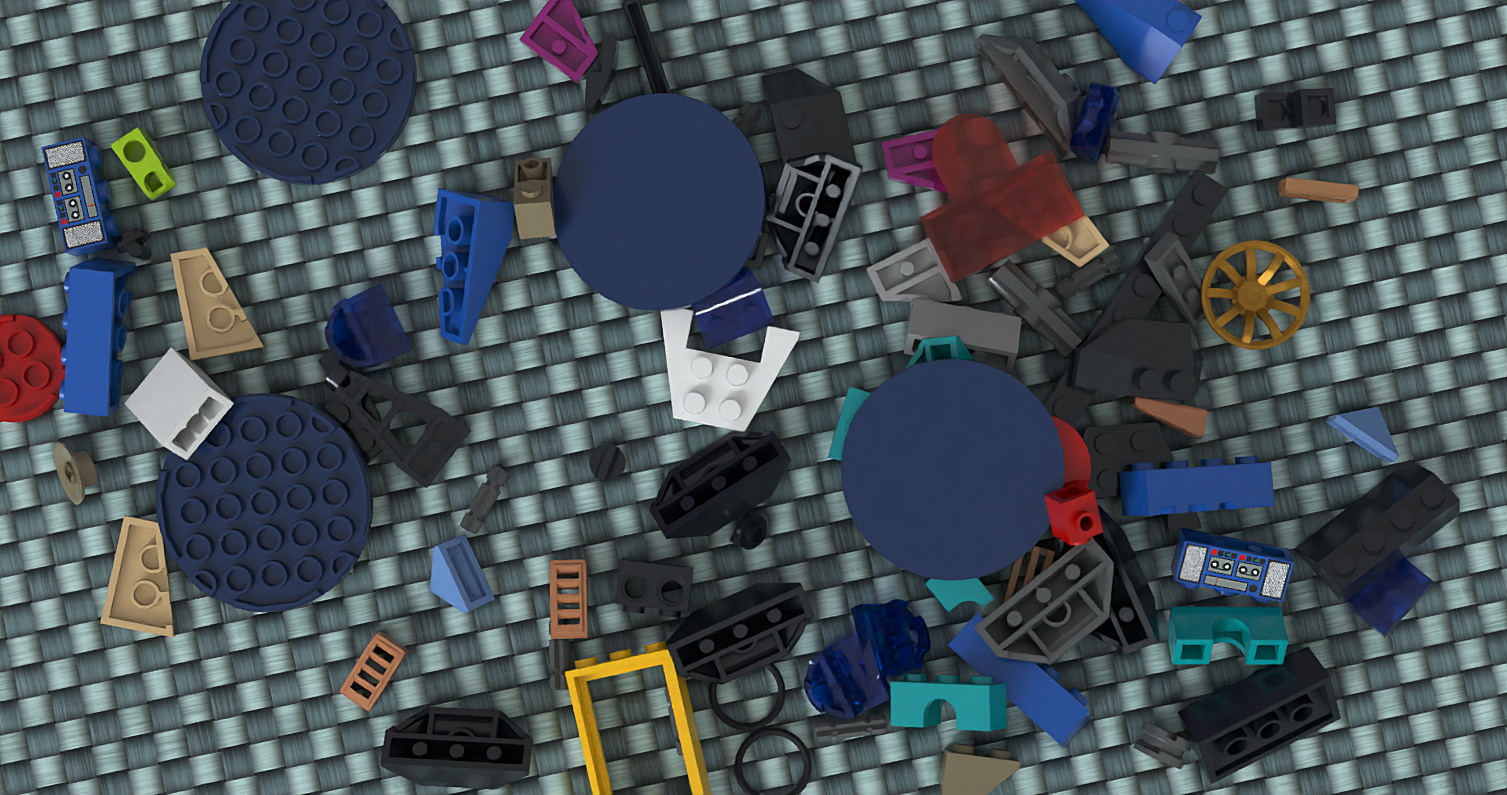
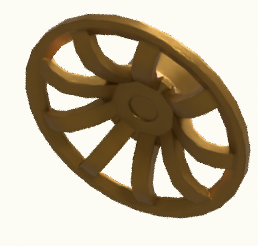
M1244 241L1228 247L1210 263L1201 284V304L1207 322L1215 333L1226 342L1244 349L1263 350L1287 341L1303 324L1309 310V282L1299 261L1284 248L1267 241ZM1255 250H1264L1275 254L1260 276L1256 275ZM1241 251L1245 252L1246 271L1243 277L1225 261L1233 254ZM1284 260L1291 267L1296 278L1271 285L1268 281ZM1218 268L1231 280L1233 284L1231 289L1210 288L1213 276ZM1300 287L1299 308L1274 299V294ZM1210 298L1228 299L1231 308L1216 319L1211 308ZM1270 309L1295 317L1289 327L1282 333L1275 320L1268 313ZM1238 314L1243 316L1244 319L1241 339L1222 327ZM1258 317L1265 324L1271 334V339L1251 341L1254 330V318Z

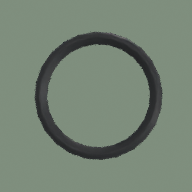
M773 663L765 667L773 674L776 680L778 698L773 710L765 718L757 722L741 723L729 718L718 704L716 697L717 684H709L711 707L723 723L734 729L751 731L763 728L778 716L785 700V684L781 673Z
M765 728L747 737L736 754L734 764L735 776L744 793L747 795H760L749 787L743 776L742 762L746 750L759 738L776 735L793 742L802 754L804 761L802 779L797 787L787 794L800 795L807 786L812 769L811 757L802 740L795 734L779 728Z

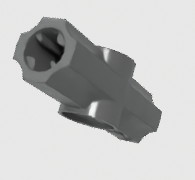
M1110 130L1105 146V163L1141 166L1146 171L1157 173H1174L1176 170L1187 172L1200 170L1206 174H1214L1219 158L1218 142L1179 138L1180 135L1171 132L1153 131L1147 134Z
M1008 259L986 281L1002 299L1013 307V313L1017 317L1022 318L1021 322L1033 332L1038 331L1062 356L1066 357L1087 335L1060 308L1061 305L1047 289L1040 284H1034L1011 260Z

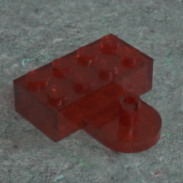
M963 114L948 120L935 135L932 144L933 163L952 201L921 216L920 220L952 283L957 284L1087 218L1052 150L1018 166L999 128L989 119L976 114Z

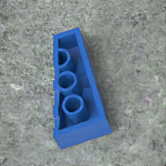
M91 258L70 267V272L66 273L64 290L65 293L69 294L68 308L65 309L63 314V328L67 329V343L63 345L61 352L62 365L66 366L65 379L62 380L59 391L60 400L64 401V412L107 417L118 410L124 362L117 359V355L124 349L128 329L121 322L127 307H131L132 292H127L126 281L127 274H135L136 262Z
M1257 456L1235 457V465H1223V458L1201 459V467H1189V460L1167 461V469L1154 470V462L1132 464V471L1119 472L1122 516H1150L1189 513L1188 511L1200 512L1274 506L1271 462L1258 463Z
M977 612L948 646L980 675L992 676V682L1006 683V698L1022 710L1042 730L1048 733L1061 747L1065 748L1092 718L1091 712L1085 707L1090 701L1074 687L1067 691L1057 683L1061 676L1048 664H1042L1039 667L1035 662L997 657L974 629V626L984 619Z

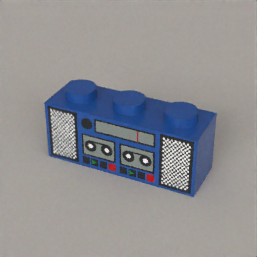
M85 137L41 147L65 253L77 257L116 247L118 245L116 236H120V228L115 215H111L108 202L112 201V193L108 182L102 178L100 167L104 166V158L100 147Z
M1181 527L1171 570L1174 581H1177L1184 587L1198 589L1202 586L1212 588L1222 595L1234 596L1238 593L1248 595L1253 600L1261 603H1270L1272 600L1284 601L1294 561L1288 548Z

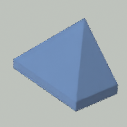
M1379 407L1331 415L1326 419L1325 423L1383 462H1395L1399 457Z
M465 534L434 547L430 581L431 592L464 614L495 600Z

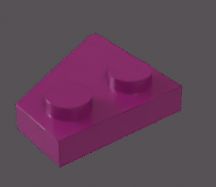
M548 0L519 39L522 44L576 84L581 82L586 75V71H589L599 58V53L572 0Z
M952 126L881 142L880 146L889 180L960 197L967 195Z

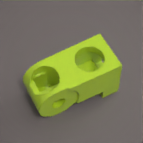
M137 127L110 146L143 192L153 201L177 186V181L162 161L163 158L153 145V141L146 130Z

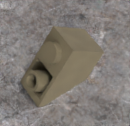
M528 158L515 161L514 209L520 239L556 236L551 158Z
M954 743L953 749L944 748L939 793L940 795H986L1019 770L1020 761L1016 757H1011L1012 751L990 748L989 754L975 752V746Z

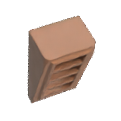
M1147 397L1130 398L1129 405L1139 412L1190 438H1203L1208 414L1206 409Z
M586 560L550 561L551 639L588 638V566ZM578 576H579V578H573V579H559V577H578ZM579 589V594H559V590ZM579 604V609H559V605ZM580 618V624L559 625V619Z
M377 631L339 692L370 712L410 650L382 631ZM380 647L394 656L392 662L376 653L377 648ZM373 659L387 669L385 673L382 674L367 664L369 660ZM364 670L379 680L377 686L361 677V672ZM355 682L372 692L369 699L351 688Z

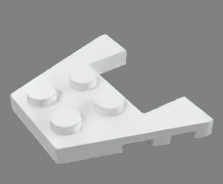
M680 309L661 312L673 418L745 432L798 341L800 332L768 326L761 362L757 363L688 349L687 343L694 311Z

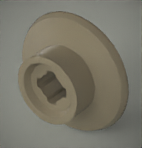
M58 442L54 448L57 473L69 499L75 505H79L84 500L85 487L96 484L95 466L87 451L81 450L73 453L65 443Z

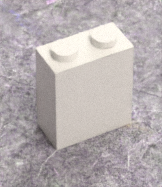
M171 347L124 404L162 446L188 460L234 403L196 363Z

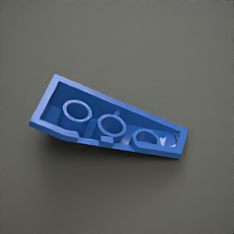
M1074 0L1098 27L1097 30L1102 37L1106 38L1118 53L1117 56L1124 65L1154 85L1158 82L1202 18L1201 15L1178 0Z
M438 188L434 233L435 236H441L442 256L436 257L437 269L442 270L444 288L438 294L441 337L461 345H468L511 240L515 222L514 202L496 196Z

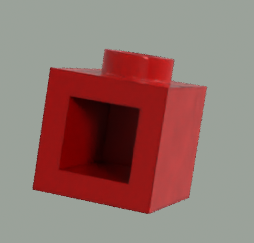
M1076 482L1044 495L1053 536L1069 545H1082L1089 542L1090 537L1103 533L1093 490Z

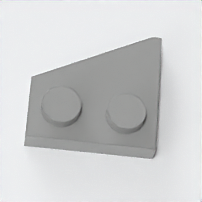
M932 236L866 268L882 302H913L914 298L932 299L937 302H958L963 299Z

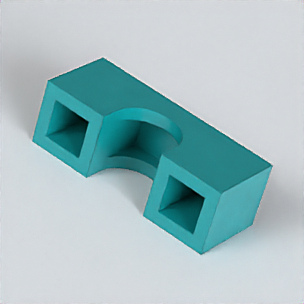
M1184 606L1171 607L1167 637L1172 664H1209L1213 644L1226 642L1241 649L1246 664L1283 665L1288 636L1281 607Z
M904 673V680L890 681L891 726L924 728L940 725L941 708L946 700L955 710L956 729L993 731L1007 728L1006 683L992 682V676L973 675L970 676V681H959L958 674H937V680H927L926 673Z

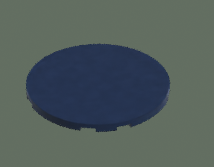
M232 0L215 21L203 49L200 63L203 106L214 132H216L222 143L237 159L254 171L268 178L295 185H322L338 182L352 177L376 163L395 144L403 132L414 106L417 89V67L414 50L403 24L384 0Z
M670 93L646 94L616 103L594 117L578 133L567 149L559 166L553 190L556 235L567 261L577 275L594 291L617 304L652 312L675 311L688 308L712 295L715 296L737 278V274L742 270L749 258L753 256L764 229L767 213V189L764 172L746 135L733 121L711 105L691 97Z
M947 358L925 361L910 366L885 380L866 398L849 426L842 451L841 481L844 498L849 513L863 537L877 552L896 566L908 572L937 580L953 581L982 577L995 573L1020 559L1041 539L1050 525L1044 495L1064 486L1065 467L1062 443L1057 428L1042 402L1025 384L1009 373L995 366L970 359Z
M254 393L232 397L230 399L234 404L188 460H185L171 450L169 451L163 469L160 470L156 489V510L160 532L173 561L178 563L180 568L189 577L188 580L209 597H214L226 604L232 605L234 608L246 611L279 612L305 605L332 590L352 570L361 556L370 533L374 502L370 474L358 446L349 433L332 416L319 407L293 396L276 393Z

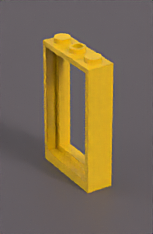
M666 641L644 645L645 652L632 655L631 648L609 653L610 660L598 663L596 656L574 661L575 668L565 672L593 795H613L588 681L657 665H663L692 795H712L686 679L679 677L666 647Z

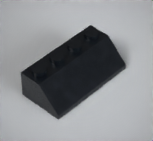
M1409 460L1303 541L1295 550L1344 604L1456 518L1460 511V499L1435 473Z
M1309 646L1286 655L1283 665H1269L1266 668L1258 669L1250 676L1232 685H1226L1218 692L1200 701H1195L1178 712L1187 739L1193 742L1192 748L1211 784L1341 719L1331 677Z

